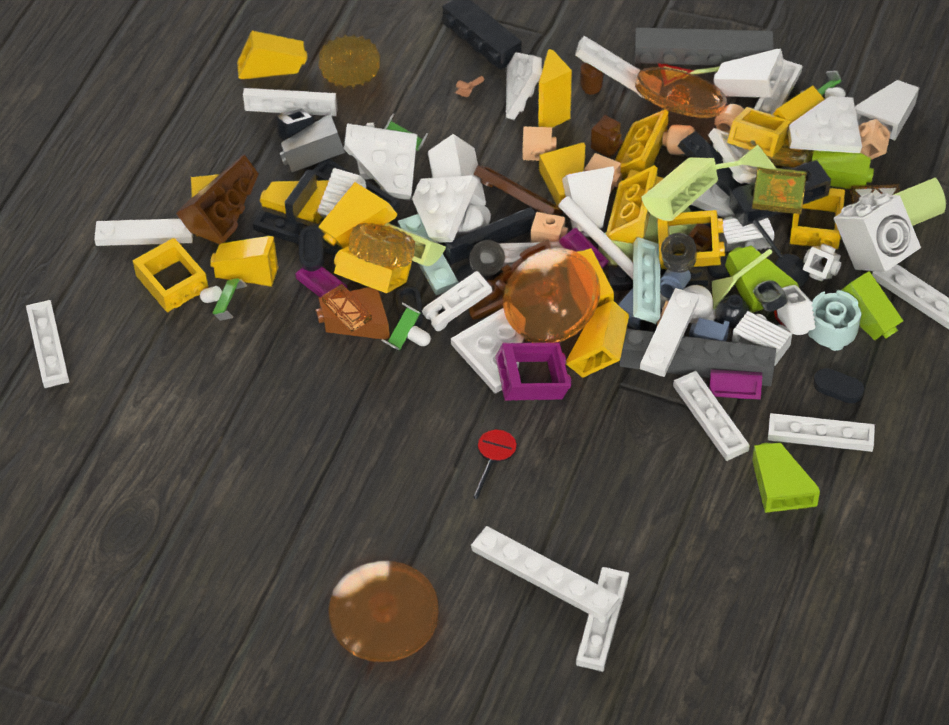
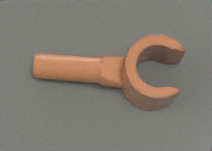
M480 76L469 83L459 80L456 84V87L459 88L456 94L469 97L472 88L483 82L484 77Z

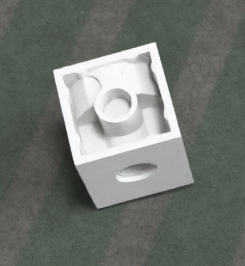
M867 193L859 198L860 201L844 207L841 210L842 213L834 217L855 270L886 272L921 248L900 195H889L888 193L874 195L873 193Z

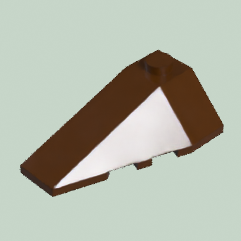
M245 154L242 155L176 212L177 216L190 233L218 244L224 243L236 230L239 215L245 209V200L251 194L259 173Z
M548 239L525 249L519 254L520 258L511 266L507 264L501 269L503 272L495 279L487 280L493 292L469 308L473 320L490 316L511 303L517 309L549 302L571 292L564 271Z

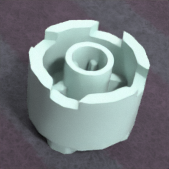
M841 290L828 294L821 292L817 295L812 304L816 327L813 330H809L808 335L823 346L829 347L834 351L841 350L844 346L850 344L858 333L861 319L858 300L851 294Z

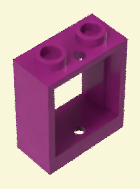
M502 343L495 356L505 400L563 399L571 387V377L566 371V357L561 351L560 343ZM516 362H547L552 383L521 384Z

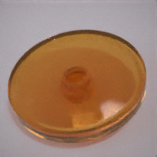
M662 67L645 68L639 71L635 81L636 90L645 99L661 108L681 115L699 118L716 117L723 111L727 103L725 94L712 83L698 76L675 69Z
M553 248L538 252L522 262L508 280L503 296V308L506 319L511 327L528 341L534 343H557L566 340L584 328L594 315L600 299L599 277L589 261L573 250Z
M393 561L368 563L348 573L334 589L329 604L330 624L338 642L353 655L376 662L395 661L417 652L433 635L439 615L437 595L429 580L413 567Z

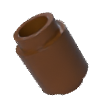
M586 62L581 65L580 86L585 93L590 95L596 94L603 86V72Z

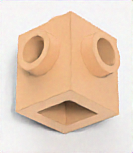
M877 119L858 126L862 143L860 153L868 156L871 160L886 154L890 138V132L887 127L883 126Z

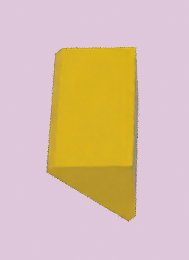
M548 49L539 81V127H555L569 120L571 112L572 70L554 50Z
M666 109L632 123L615 161L621 163L620 173L623 174V179H627L631 169L641 172L653 166L663 144V134L667 132L668 111Z
M655 165L619 182L606 236L610 240L633 244L637 237L645 238L650 212L644 206L641 197L656 186L658 168Z

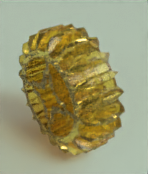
M344 34L342 38L336 36L335 41L328 40V44L323 45L319 55V68L323 77L327 78L329 83L334 82L336 86L342 84L344 88L347 85H352L354 88L356 84L363 86L364 81L371 82V78L376 76L377 70L380 67V54L376 44H372L370 39L365 40L363 35L356 37L353 34L347 37Z
M363 223L353 227L349 237V250L353 255L365 260V262L381 265L382 267L400 268L411 263L415 253V241L410 235L390 226Z

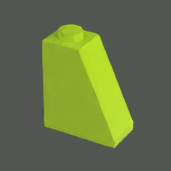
M813 151L812 161L817 160L831 179L830 186L856 190L865 189L866 183L872 182L874 169L869 168L871 158L862 153Z
M752 246L745 248L737 247L728 254L725 266L730 276L733 277L762 254ZM767 258L739 277L735 283L742 299L748 304L751 313L764 309L753 293L754 288L761 282L773 280L781 288L792 285L798 286L796 281Z
M870 271L841 290L851 294L858 300L861 312L859 326L874 340L882 335L886 339L898 331L896 326L903 322V319Z
M763 443L754 446L752 461L765 513L817 507L820 495L819 487L781 443Z

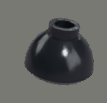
M731 295L718 303L715 316L719 323L724 324L725 321L730 322L729 328H736L747 311L750 312V309L740 296Z

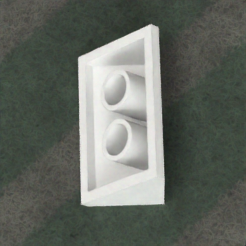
M452 134L428 151L432 178L473 175L478 180L469 204H473V206L486 204L483 186L480 182L481 178L474 175L478 166L475 148Z

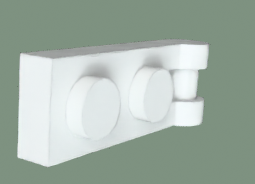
M476 271L426 305L422 312L426 319L432 321L431 325L435 330L441 331L447 326L448 322L493 291L487 281ZM441 309L445 310L441 314H438V311H440Z

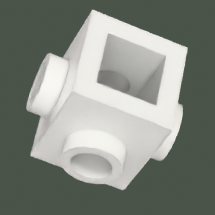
M822 244L821 247L814 246L807 251L803 262L805 265L803 270L809 272L810 277L819 281L832 278L833 275H837L841 267V262H839L841 255L834 253L836 249L826 244ZM824 257L828 259L825 267L821 263Z

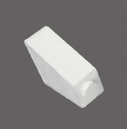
M781 49L722 63L718 73L714 76V84L718 88L719 95L772 98L785 69Z
M897 80L867 98L855 107L858 126L877 119L889 130L890 139L896 140L916 104L919 88Z
M614 166L568 174L562 178L565 196H569L599 229L603 227L614 175ZM571 220L573 229L576 227L585 237H590L576 222Z

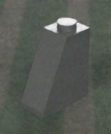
M331 114L326 115L281 143L283 151L280 152L284 166L289 164L291 171L294 172L345 153Z

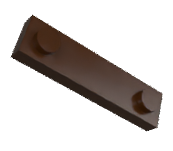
M477 166L474 175L481 178L480 182L489 187L494 185L535 208L540 213L556 216L562 215L563 210L556 204L489 167Z

